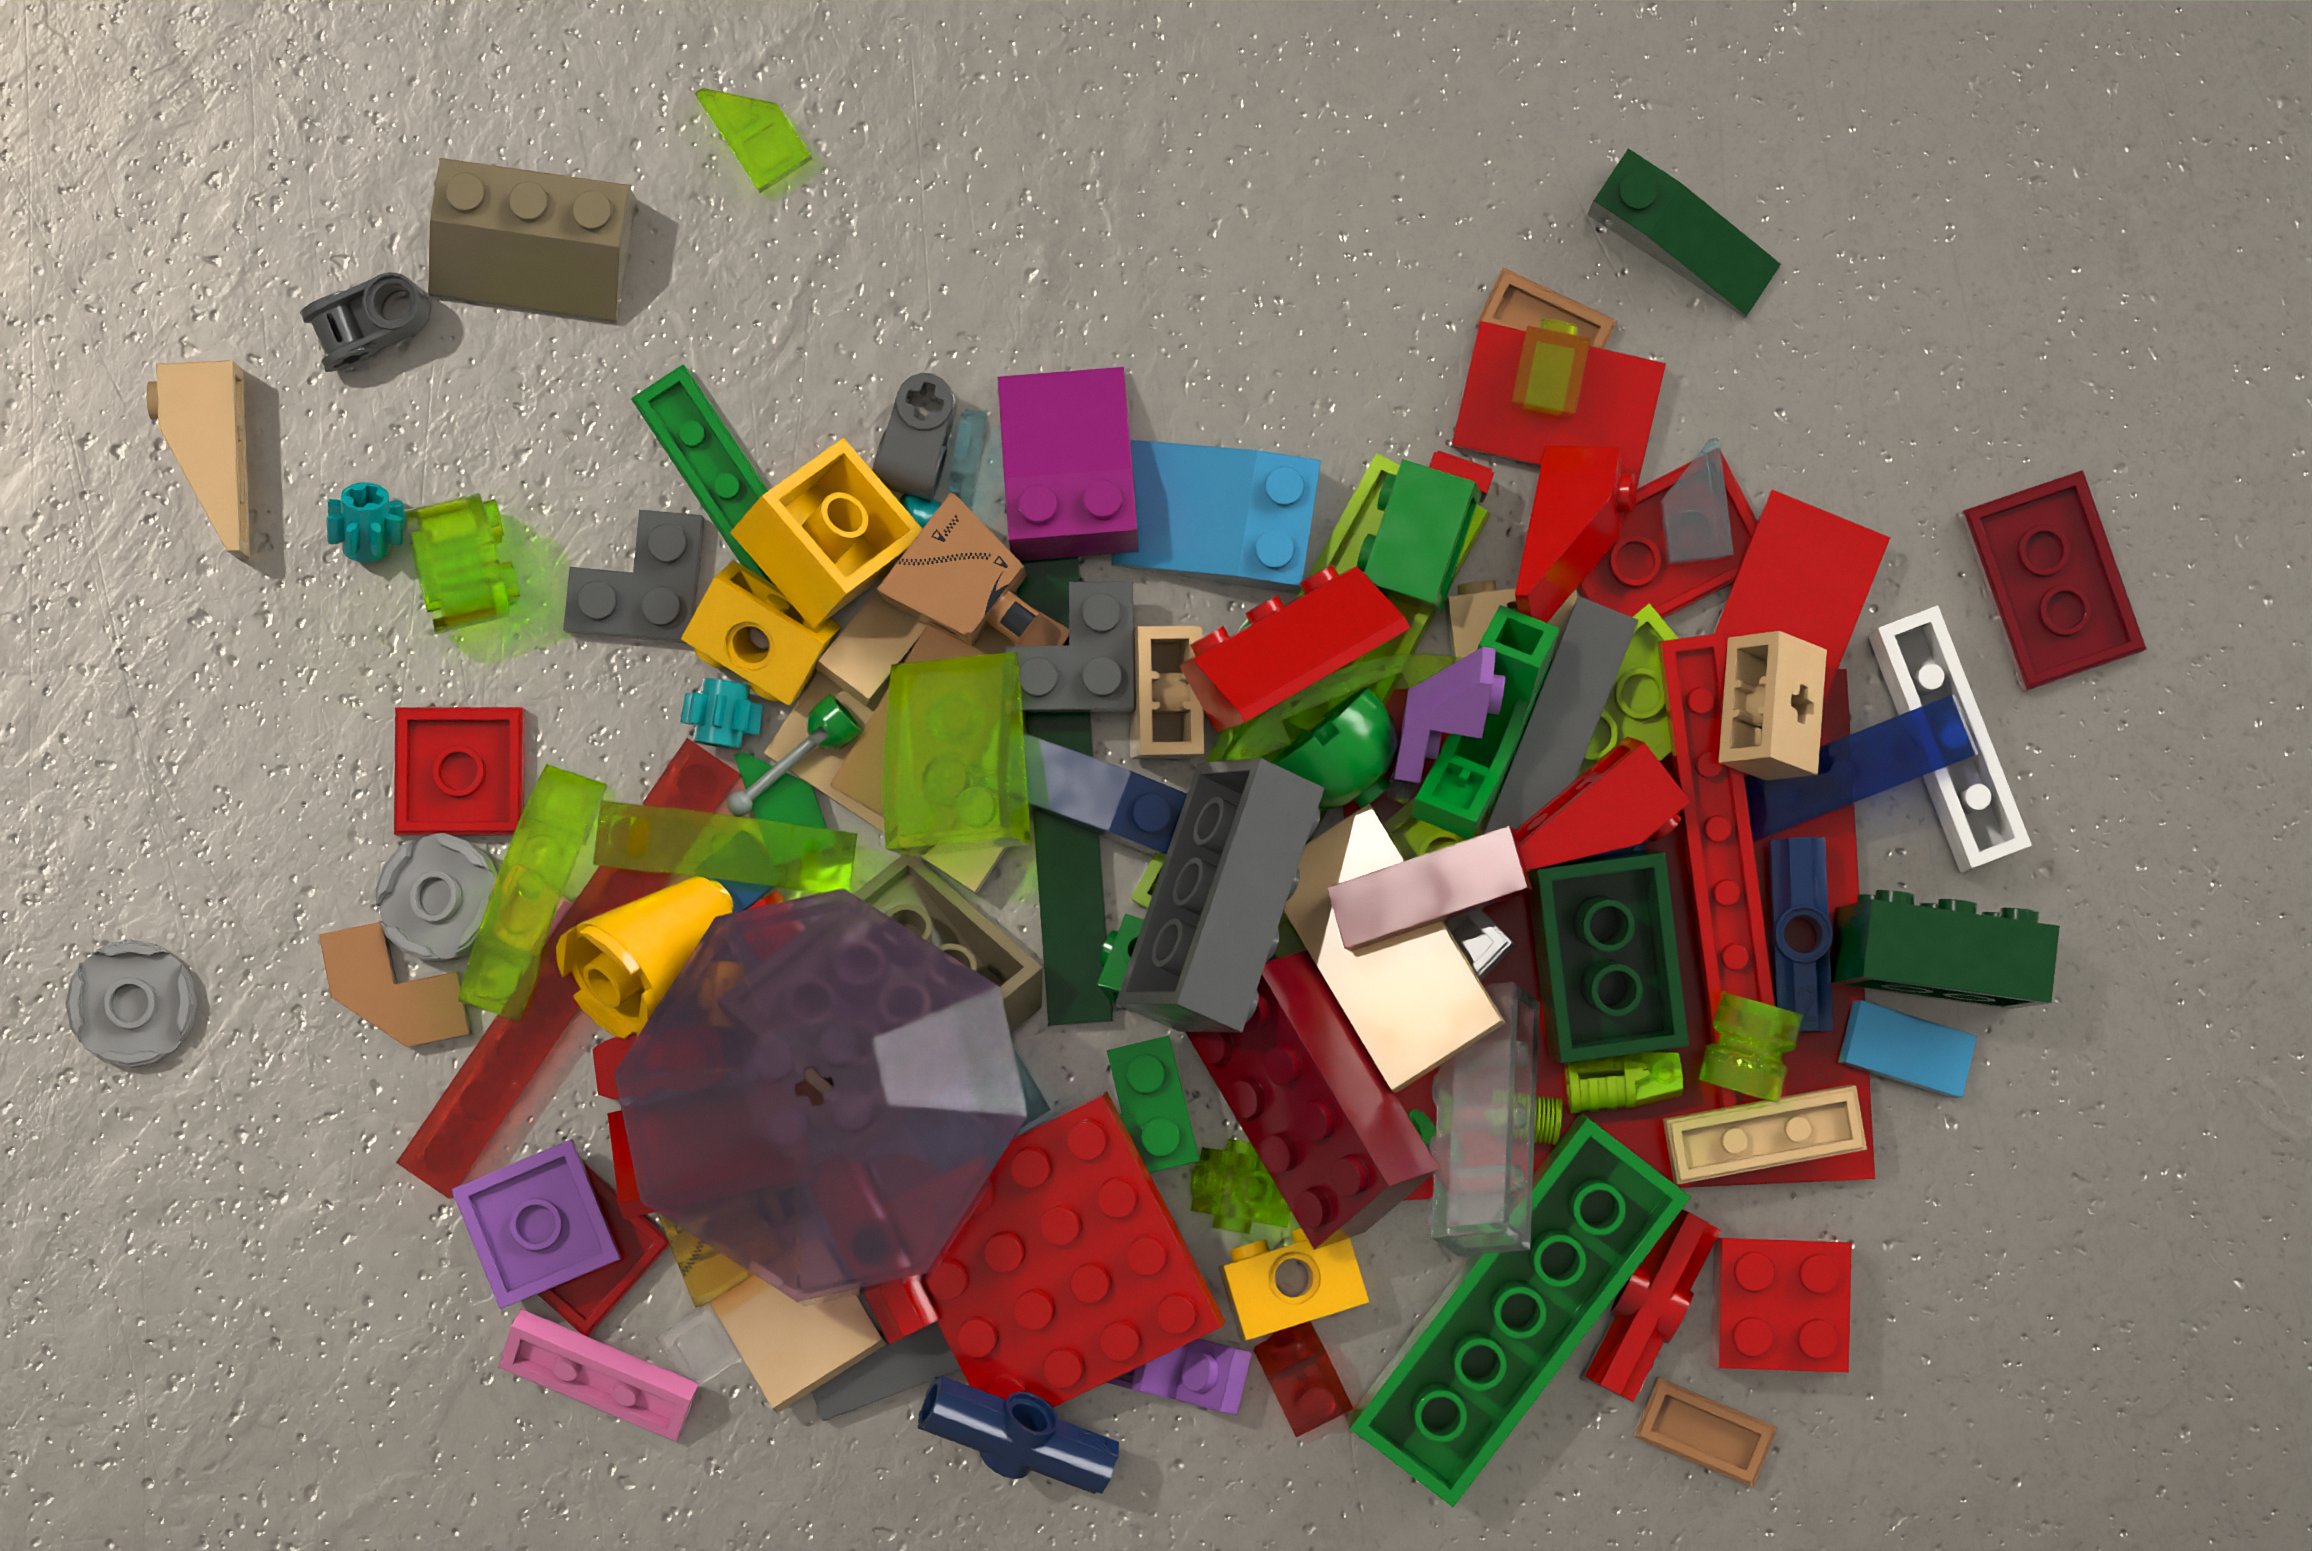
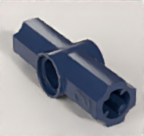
M1794 837L1768 840L1771 926L1769 928L1768 940L1770 949L1773 952L1774 1002L1778 1032L1833 1031L1830 946L1832 944L1833 929L1828 918L1825 838ZM1793 918L1805 919L1815 928L1816 943L1808 953L1796 952L1786 943L1784 936L1785 927Z
M935 1376L926 1391L925 1399L919 1412L918 1429L979 1451L982 1460L990 1469L1007 1478H1024L1031 1471L1090 1493L1102 1494L1111 1480L1115 1463L1119 1457L1118 1441L1059 1420L1053 1407L1043 1398L1024 1391L1014 1392L1007 1399H1003L947 1377L941 1376L939 1378Z

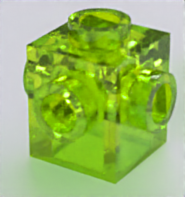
M1228 1138L1226 1151L1202 1147L1200 1161L1197 1162L1191 1174L1190 1190L1193 1195L1191 1211L1213 1214L1212 1228L1250 1234L1252 1222L1288 1228L1291 1210L1251 1142Z

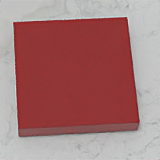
M395 707L394 835L432 836L429 834L446 833L451 836H524L525 709L523 707Z
M582 1160L622 1259L537 1295L579 1333L590 1337L674 1241L645 1215L623 1219L618 1203L617 1190Z

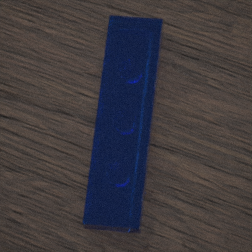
M1949 695L1820 746L1818 775L1767 781L1752 775L1745 776L1753 843L1978 755L1979 753L1956 695Z

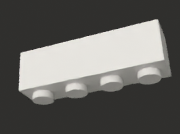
M1938 605L1877 628L1868 635V638L1960 873L2032 846Z

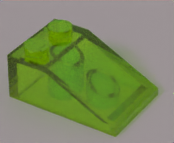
M1017 652L891 664L882 774L886 850L904 856H918L1031 845L1021 687L1018 677L1019 657Z

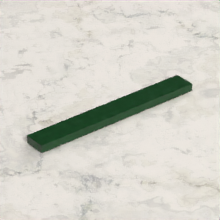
M1079 557L1020 561L1025 568L1027 576L1017 589V597L1032 608L1069 629L1068 585L1069 582H1081ZM1026 712L1028 735L1094 758L1091 712ZM1033 809L1048 1026L1113 1022L1111 1000H1108L1097 984L1104 968L1101 966L1100 960L1107 938L1100 835Z

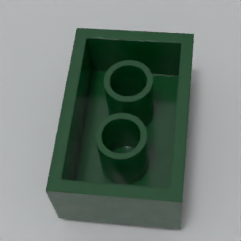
M1647 849L1587 857L1527 871L1533 889L1528 894L1548 1056L1560 1063L1689 1046L1665 852Z
M1876 890L1875 895L1858 894L1857 903L1835 908L1830 953L1831 984L2007 1009L2052 1003L2060 926L2038 923V911L2004 907L2000 908V912H1981V914H1976L1977 903L1957 899H1938V904L1919 903V906L1914 905L1915 894L1893 890Z

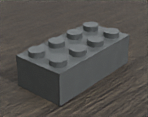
M1262 758L1197 764L1115 1004L1179 1032L1242 1033L1245 1023L1253 1016L1258 1004L1259 994L1257 987L1265 963L1272 957L1279 942V930L1277 928L1286 901L1291 898L1298 886L1300 879L1298 866L1306 842L1314 834L1319 824L1320 809L1318 806L1325 789L1324 787Z

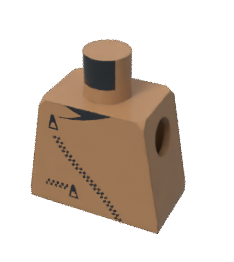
M952 492L877 588L882 600L890 606L971 646L979 640L989 625L996 628L1018 645L1027 637L1041 615L1014 595L1027 576L1024 566L963 501Z

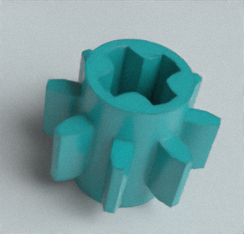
M368 482L356 483L342 491L341 500L329 499L328 517H326L328 544L342 543V552L346 557L358 562H373L382 559L389 553L390 544L402 545L404 528L403 502H389V494L382 486Z
M704 678L701 693H685L680 723L695 727L693 742L713 747L740 750L743 735H759L764 705L749 701L751 686L728 680Z

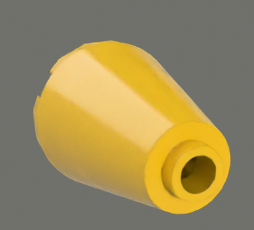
M693 876L576 924L560 936L556 946L557 964L560 973L564 977L572 972L581 988L573 997L580 1008L598 1026L615 1037L625 1039L631 1033H637V1038L642 1037L656 1025L732 927L734 922L732 898L728 891L717 881L708 880L701 876Z

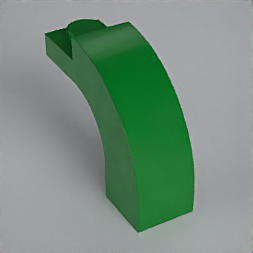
M1499 605L1477 650L1482 647L1496 649L1494 675L1505 676L1499 715L1487 713L1482 738L1448 734L1437 760L1415 798L1411 817L1466 839L1473 838L1483 816L1488 817L1514 759L1540 694L1559 634V627Z

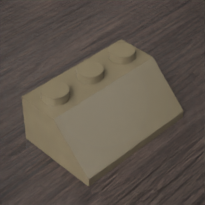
M439 158L430 216L428 294L436 297L617 322L636 198L630 185Z

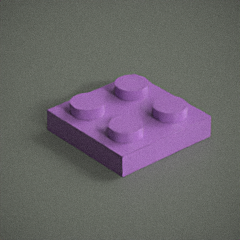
M572 1139L451 1189L500 1309L622 1259L576 1144Z

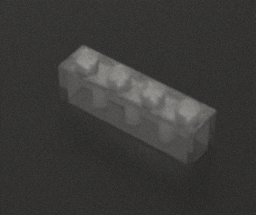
M1514 982L1483 985L1504 1019L1505 1024L1439 1066V1073L1434 1076L1432 1082V1096L1437 1108L1436 1135L1430 1140L1429 1151L1440 1169L1434 1173L1433 1197L1427 1203L1426 1220L1431 1232V1238L1458 1256L1530 1250L1540 1002Z

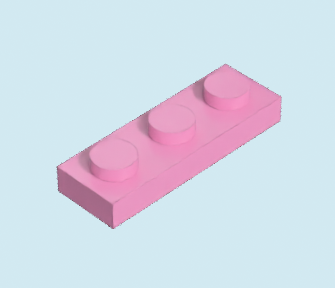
M522 1309L519 1310L511 1325L499 1364V1368L675 1442L685 1425L699 1383L680 1376L671 1370L663 1369L620 1351L611 1345L601 1343Z

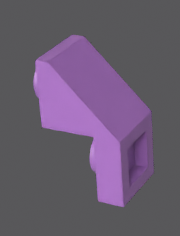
M1482 647L1408 690L1399 737L1394 779L1420 783L1424 759L1437 760L1442 732L1482 738L1487 713L1499 715L1504 692L1505 676L1494 675L1496 649Z
M1199 1338L1106 1383L1237 1415L1252 1352Z

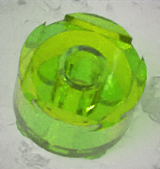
M478 492L403 510L406 527L419 525L418 531L411 532L413 542L410 543V548L427 613L440 610L442 616L432 619L431 627L434 635L510 617L509 606L518 604L520 593L512 562L499 563L495 544L502 543L504 530L496 500L482 501Z

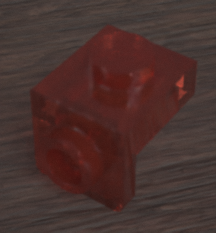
M1310 1321L1295 1327L1276 1331L1268 1340L1254 1347L1253 1351L1296 1438L1354 1409Z

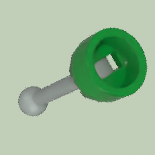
M829 693L809 712L806 722L809 736L748 789L736 791L729 796L727 807L733 815L744 816L748 814L752 809L753 800L816 746L827 750L841 749L863 732L856 719L833 694Z

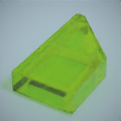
M701 88L694 93L759 194L812 160L811 154L777 103Z

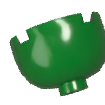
M1366 686L1360 688L1323 715L1326 717L1309 732L1305 730L1271 762L1324 787L1325 789L1318 806L1319 809H1336L1352 800L1360 808H1363L1380 796L1391 785L1384 774L1397 757L1399 738L1396 724L1383 702Z

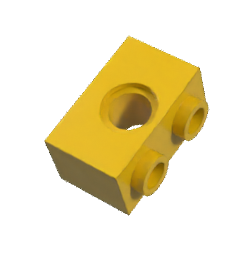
M733 560L712 580L681 640L694 647L696 655L707 664L721 669L728 668L748 680L751 689L759 696L773 702L782 701L790 706L808 688L817 672L815 667L818 660L833 643L842 626L828 618L813 629L777 586ZM748 626L756 627L764 632L769 641V649L759 648L751 641L748 635Z
M1298 1228L1291 1231L1294 1243L1269 1250L1267 1240L1263 1239L1230 1249L1233 1262L1218 1266L1240 1340H1250L1369 1303L1350 1238L1314 1250L1303 1230ZM1288 1259L1299 1261L1308 1273V1283L1305 1290L1295 1297H1288L1282 1294L1275 1283V1272L1278 1266Z

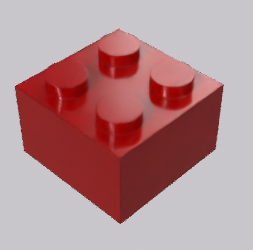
M1717 1238L1714 1243L1711 1366L1725 1369L1849 1373L1852 1242Z

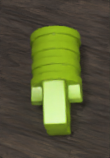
M1649 1051L1565 1063L1566 1090L1571 1114L1587 1110L1594 1112L1599 1111V1109L1615 1110L1619 1107L1635 1108L1682 1095L1683 1075L1678 1053Z

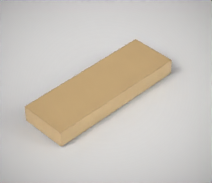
M1852 1084L1663 1119L1673 1182L1676 1184L1867 1150L1857 1089Z

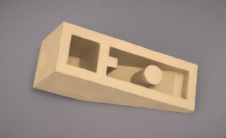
M233 360L156 364L157 381H150L147 384L149 417L151 420L158 419V427L226 551L237 559L250 558L243 369Z

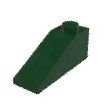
M1629 148L1593 200L1587 214L1744 318L1747 317L1781 265V263L1685 185Z

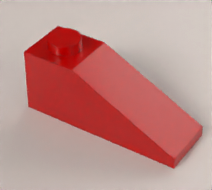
M1545 445L1515 591L1518 612L1547 623L1618 540L1624 512H1633L1636 501L1635 475L1626 474L1621 448Z
M1627 736L1520 825L1515 832L1526 869L1529 871L1641 844L1646 839H1649L1651 842L1659 840L1679 824L1681 817L1678 813L1690 804L1691 801L1646 743Z

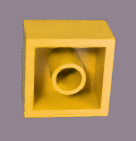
M843 437L763 494L730 533L809 625L815 629L888 575L922 531V527Z

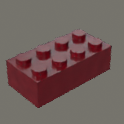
M1308 950L1265 963L1257 987L1259 994L1258 1004L1253 1016L1245 1023L1242 1033H1185L1311 1246L1316 1250L1366 1232L1440 1168L1395 1093L1390 1089Z

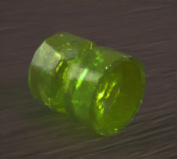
M1722 992L1712 1025L1720 1034L1718 1042L1706 1046L1697 1079L1779 1103L1789 1069L1781 1060L1782 1053L1795 1049L1804 1015Z

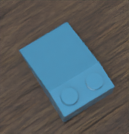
M1131 440L1139 552L1113 554L1111 566L1299 594L1301 590L1299 582L1303 580L1321 460L1259 450Z

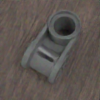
M388 272L348 290L322 297L305 306L300 311V315L304 323L312 324L325 354V357L321 360L323 368L326 372H332L357 364L373 355L376 351L421 331L429 320L430 304L426 294L412 280L402 274ZM399 290L408 291L411 304L406 315L400 319L386 320L382 308L387 296Z
M933 373L912 375L900 386L888 427L882 435L872 469L888 489L928 501L933 500L940 482L947 455V443L957 408L954 394L948 384ZM927 389H934V395L943 407L940 412L930 411L926 420H920L917 409L910 402L913 397L923 398L926 395Z

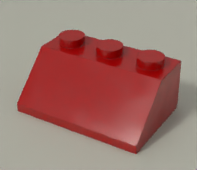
M1332 564L1299 582L1305 594L1284 605L1279 595L1246 612L1245 616L1250 625L1229 636L1225 627L1222 626L1191 643L1190 646L1195 656L1179 664L1215 731L1219 732L1251 720L1409 630L1411 627L1406 618L1357 566L1338 574Z

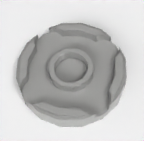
M446 833L429 834L432 836H425L419 840L413 839L400 846L384 865L376 887V905L380 906V916L383 920L382 923L380 921L385 936L404 953L431 962L457 960L476 950L493 931L502 906L501 881L492 860L476 844Z
M132 939L105 944L93 952V955L88 957L82 966L78 967L70 979L65 1003L70 1029L85 1049L103 1062L131 1068L158 1063L179 1049L193 1028L197 1008L193 979L180 959L161 946Z

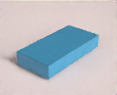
M1853 1001L1838 1063L1947 1097L1962 1098L1977 1036L1866 1001Z

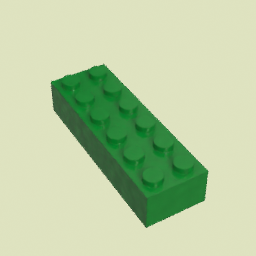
M1581 1112L1347 1417L1349 1429L1451 1507H1454L1691 1197Z

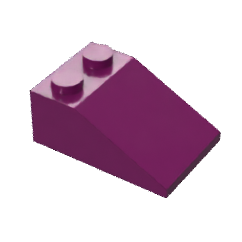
M1124 367L998 377L1010 552L1019 561L1139 552Z

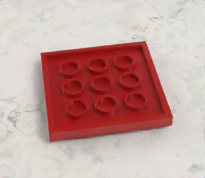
M1107 1091L883 1200L880 1204L892 1226L897 1231L899 1240L940 1318L936 1322L969 1386L1000 1398L1007 1399L1014 1392L1024 1391L1043 1398L1054 1408L1220 1329L1226 1322Z

